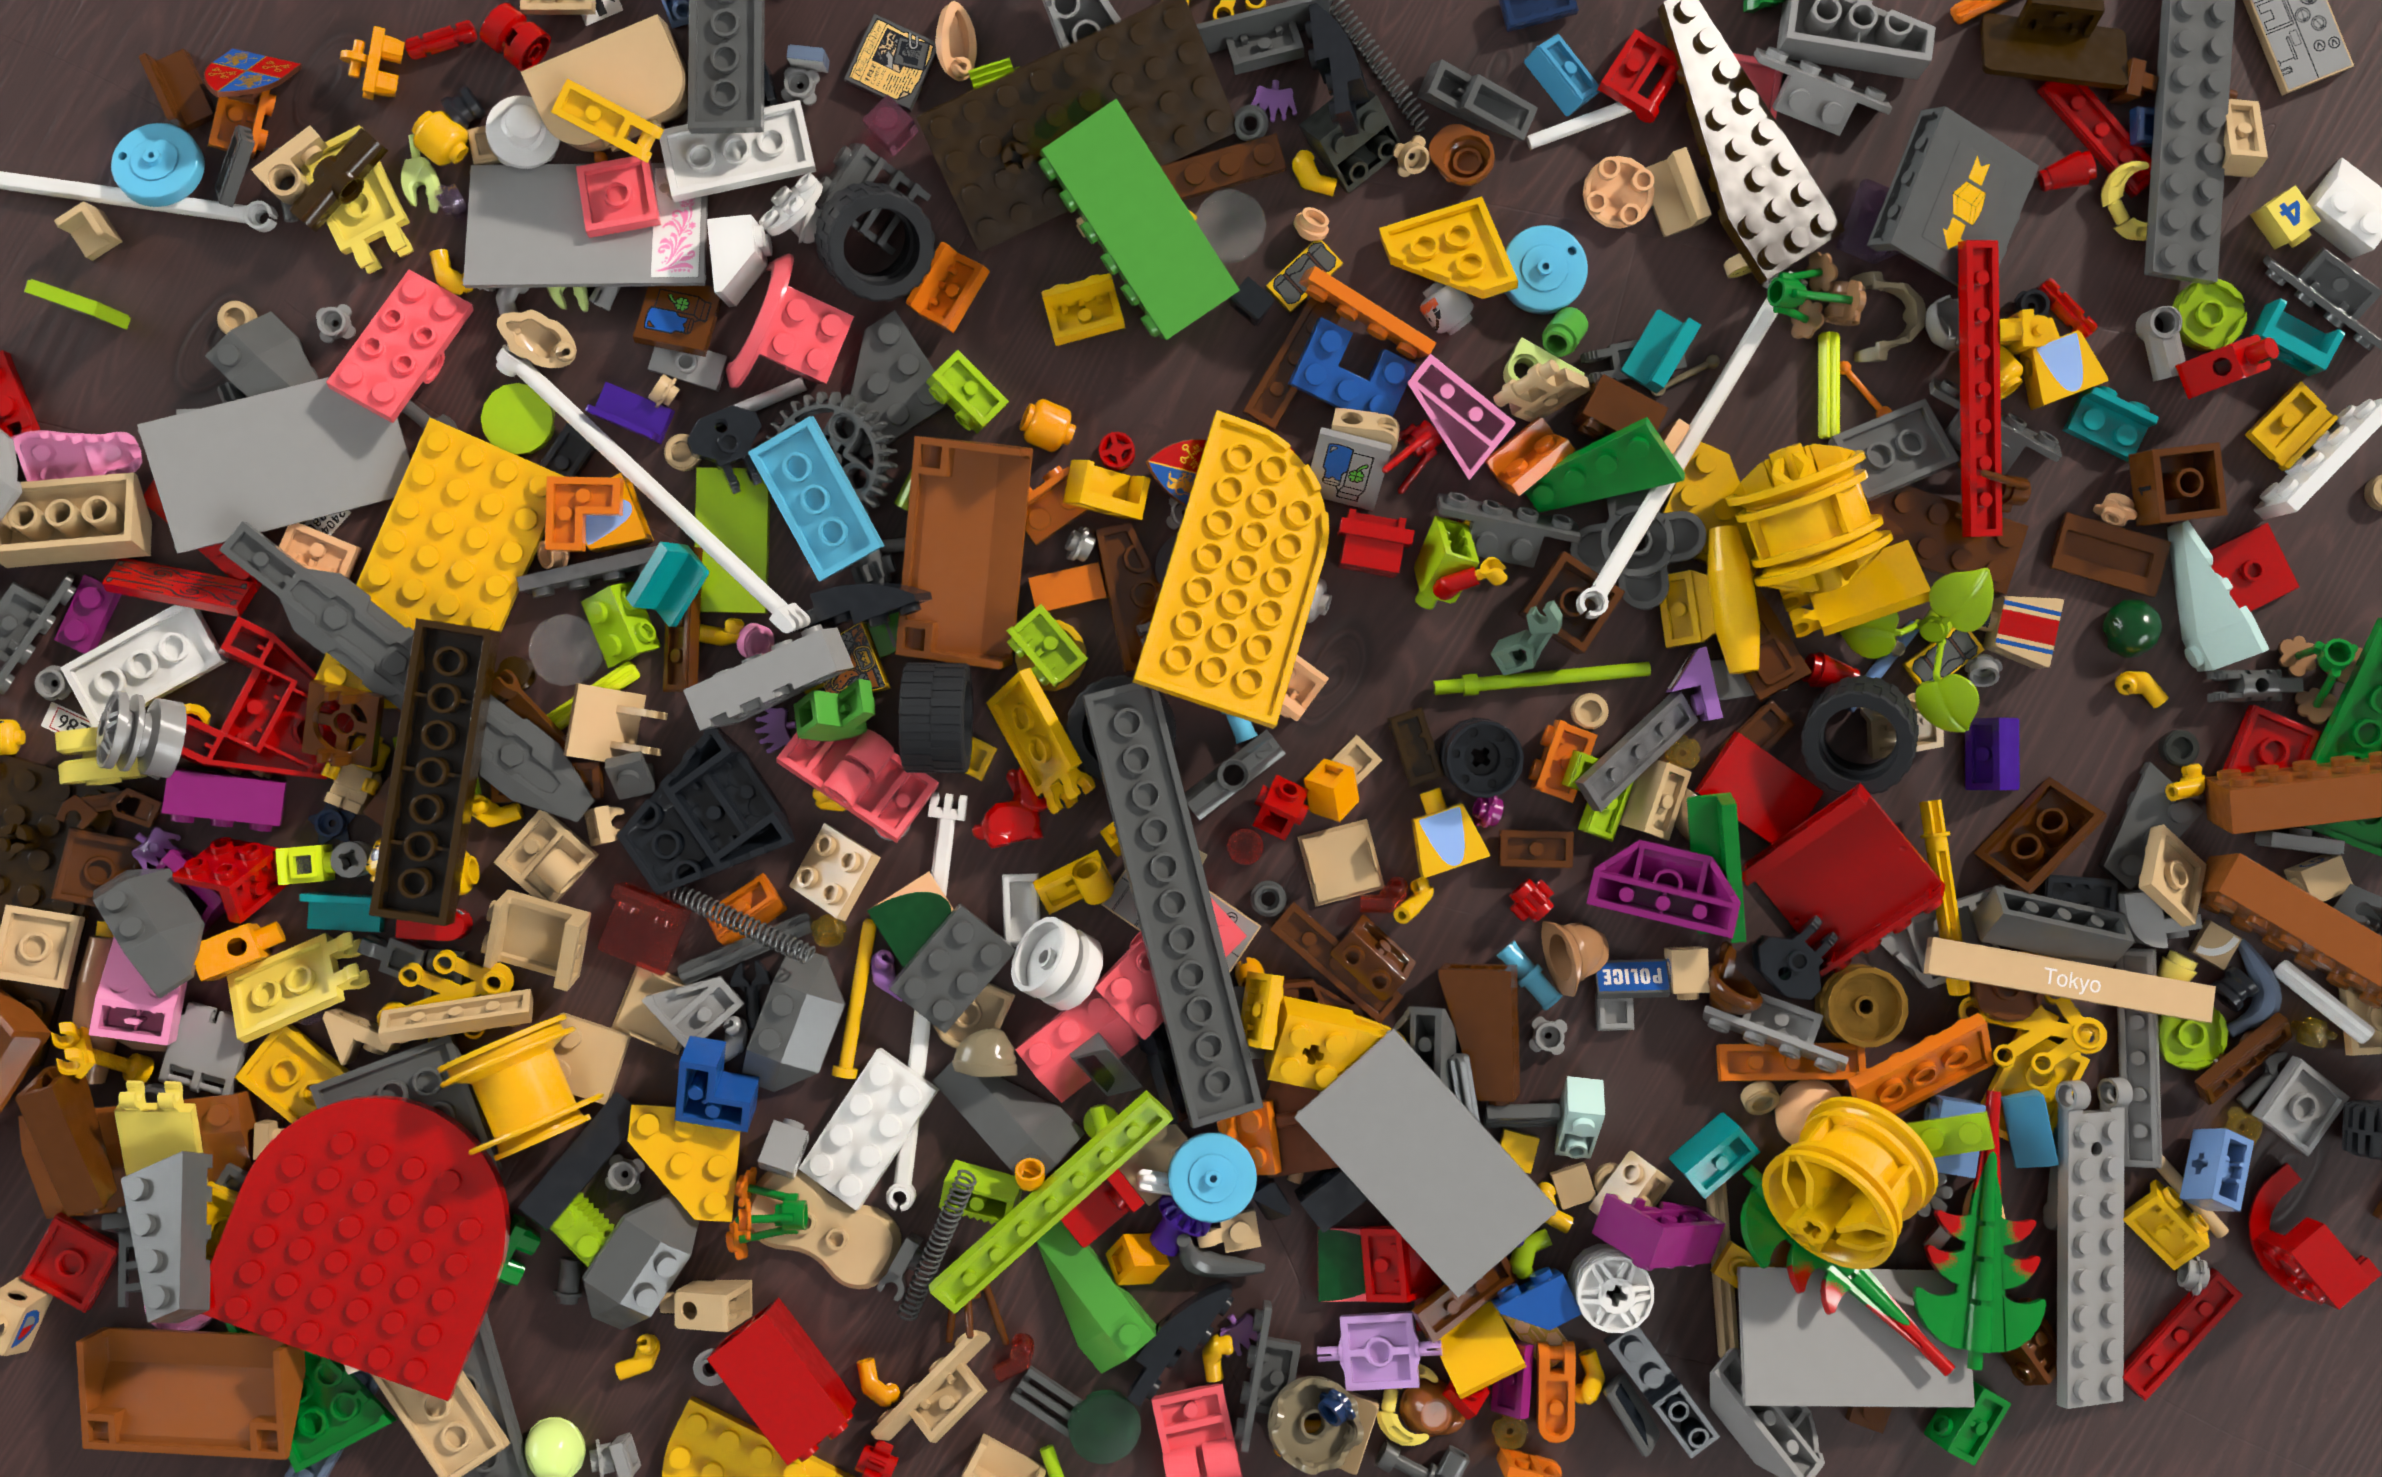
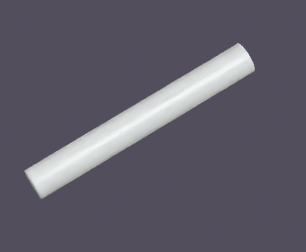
M1617 102L1526 136V141L1529 149L1532 150L1632 113V110Z
M800 377L733 406L756 412L808 389L803 378ZM718 423L715 425V428L722 426L724 424Z

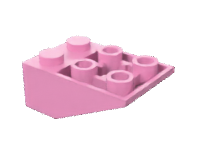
M114 937L95 997L88 1035L160 1045H169L177 1040L187 982L162 998H158L124 954Z

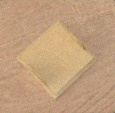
M1367 819L1297 837L1315 907L1385 889Z
M638 961L611 1028L679 1055L682 1045L642 1002V999L647 995L681 987L686 984L678 976Z

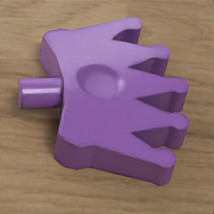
M1272 80V89L1263 86L1257 87L1256 95L1251 105H1259L1265 112L1269 108L1270 122L1275 121L1278 108L1283 121L1286 120L1288 107L1292 110L1293 116L1297 115L1293 90L1291 88L1279 90L1278 80Z
M771 707L765 710L769 714L756 717L757 722H764L767 725L755 729V732L769 734L764 739H760V744L774 743L771 748L766 750L767 753H772L787 745L792 738L789 729L797 728L796 721L787 722L788 710L785 708Z
M155 826L148 837H145L140 832L135 836V839L142 844L131 850V854L138 860L143 869H149L147 868V862L157 867L159 862L156 856L163 858L167 854L164 849H178L168 839L179 841L181 836Z
M1245 1313L1238 1321L1233 1314L1229 1315L1227 1319L1231 1325L1221 1328L1219 1331L1220 1336L1228 1334L1232 1337L1233 1349L1238 1356L1242 1355L1240 1343L1248 1350L1250 1345L1249 1338L1254 1341L1257 1340V1332L1252 1331L1253 1317L1250 1313Z

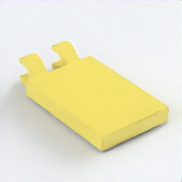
M360 125L325 142L328 147L323 150L322 157L311 165L304 164L300 167L309 185L314 181L313 172L318 163L327 156H336L358 130L362 128ZM380 161L363 179L364 188L360 195L349 204H341L326 221L340 251L345 255L353 252L361 269L365 268L368 274L382 268L369 243L383 236H386L391 250L394 253L397 252L400 258L414 252L411 243L401 227L409 224L410 221Z
M351 932L343 933L335 939L324 933L227 975L237 1039L248 1043L345 1001L344 990L361 989L371 984L368 971L363 970L360 972L357 963L350 964L339 971L337 959L354 958L362 955L357 952L361 939L354 941Z
M143 1081L126 1082L127 1092L119 1093V1104L114 1110L126 1176L181 1151L203 1153L196 1104L184 1103L181 1082L165 1081V1093H158L157 1103H146Z

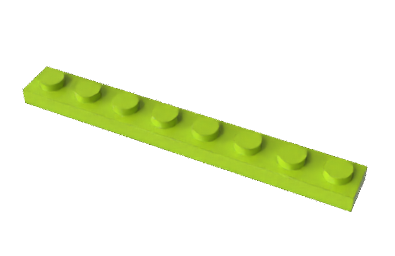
M1147 1090L1143 1092L1049 1176L1037 1190L1030 1193L928 1285L930 1293L956 1314L1173 1120L1171 1113Z

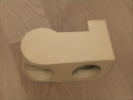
M1336 407L1331 430L1391 444L1390 455H1392L1397 448L1400 425L1395 418L1386 414Z

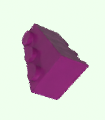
M176 766L171 777L166 778L162 813L171 814L170 820L175 822L194 823L195 817L209 818L210 825L233 827L234 821L249 823L250 830L272 832L273 826H280L282 824L288 781L220 774V772L186 770L184 767Z
M1606 1193L1592 1234L1631 1257L1632 1263L1643 1270L1653 1271L1654 1268L1674 1269L1675 1266L1694 1267L1697 1264L1711 1263L1726 1223L1696 1206L1661 1201L1659 1208L1644 1206L1646 1201L1643 1198L1634 1197L1632 1203L1629 1204L1620 1200L1615 1194Z

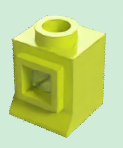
M332 844L275 849L278 885L335 880L336 872L332 868L330 860L333 852Z

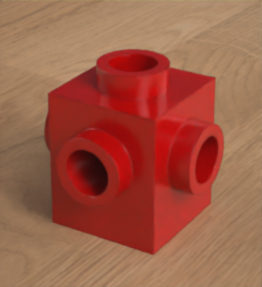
M1276 774L1270 787L1263 785L1254 804L1259 806L1260 809L1252 826L1285 841L1294 823L1300 826L1306 816L1309 806L1304 804L1309 789Z

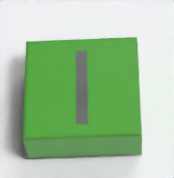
M899 612L889 615L891 622L873 628L869 627L880 658L894 654L896 651Z

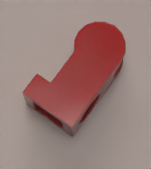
M457 908L455 923L447 926L397 919L395 938L453 941L466 937L472 930L473 921L471 915L461 908Z

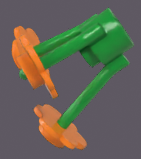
M751 1167L750 1170L746 1171L745 1175H740L735 1184V1196L739 1197L738 1206H745V1209H738V1217L735 1218L733 1223H730V1231L726 1233V1244L729 1252H735L737 1260L748 1257L747 1242L784 1234H798L799 1230H806L807 1201L799 1200V1193H783L757 1186L755 1180L757 1175L756 1167ZM752 1193L783 1201L782 1204H776L774 1214L751 1215L750 1200ZM775 1223V1226H782L751 1233V1224Z

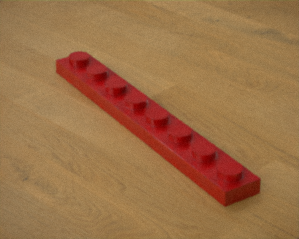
M1965 240L1958 242L1962 537L2003 536L2002 483L1981 476L1982 470L2002 474L1998 240Z

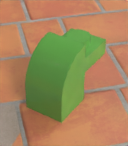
M857 679L839 694L812 690L795 703L794 712L798 738L815 741H840L865 733L867 731L866 721L876 714L871 681Z

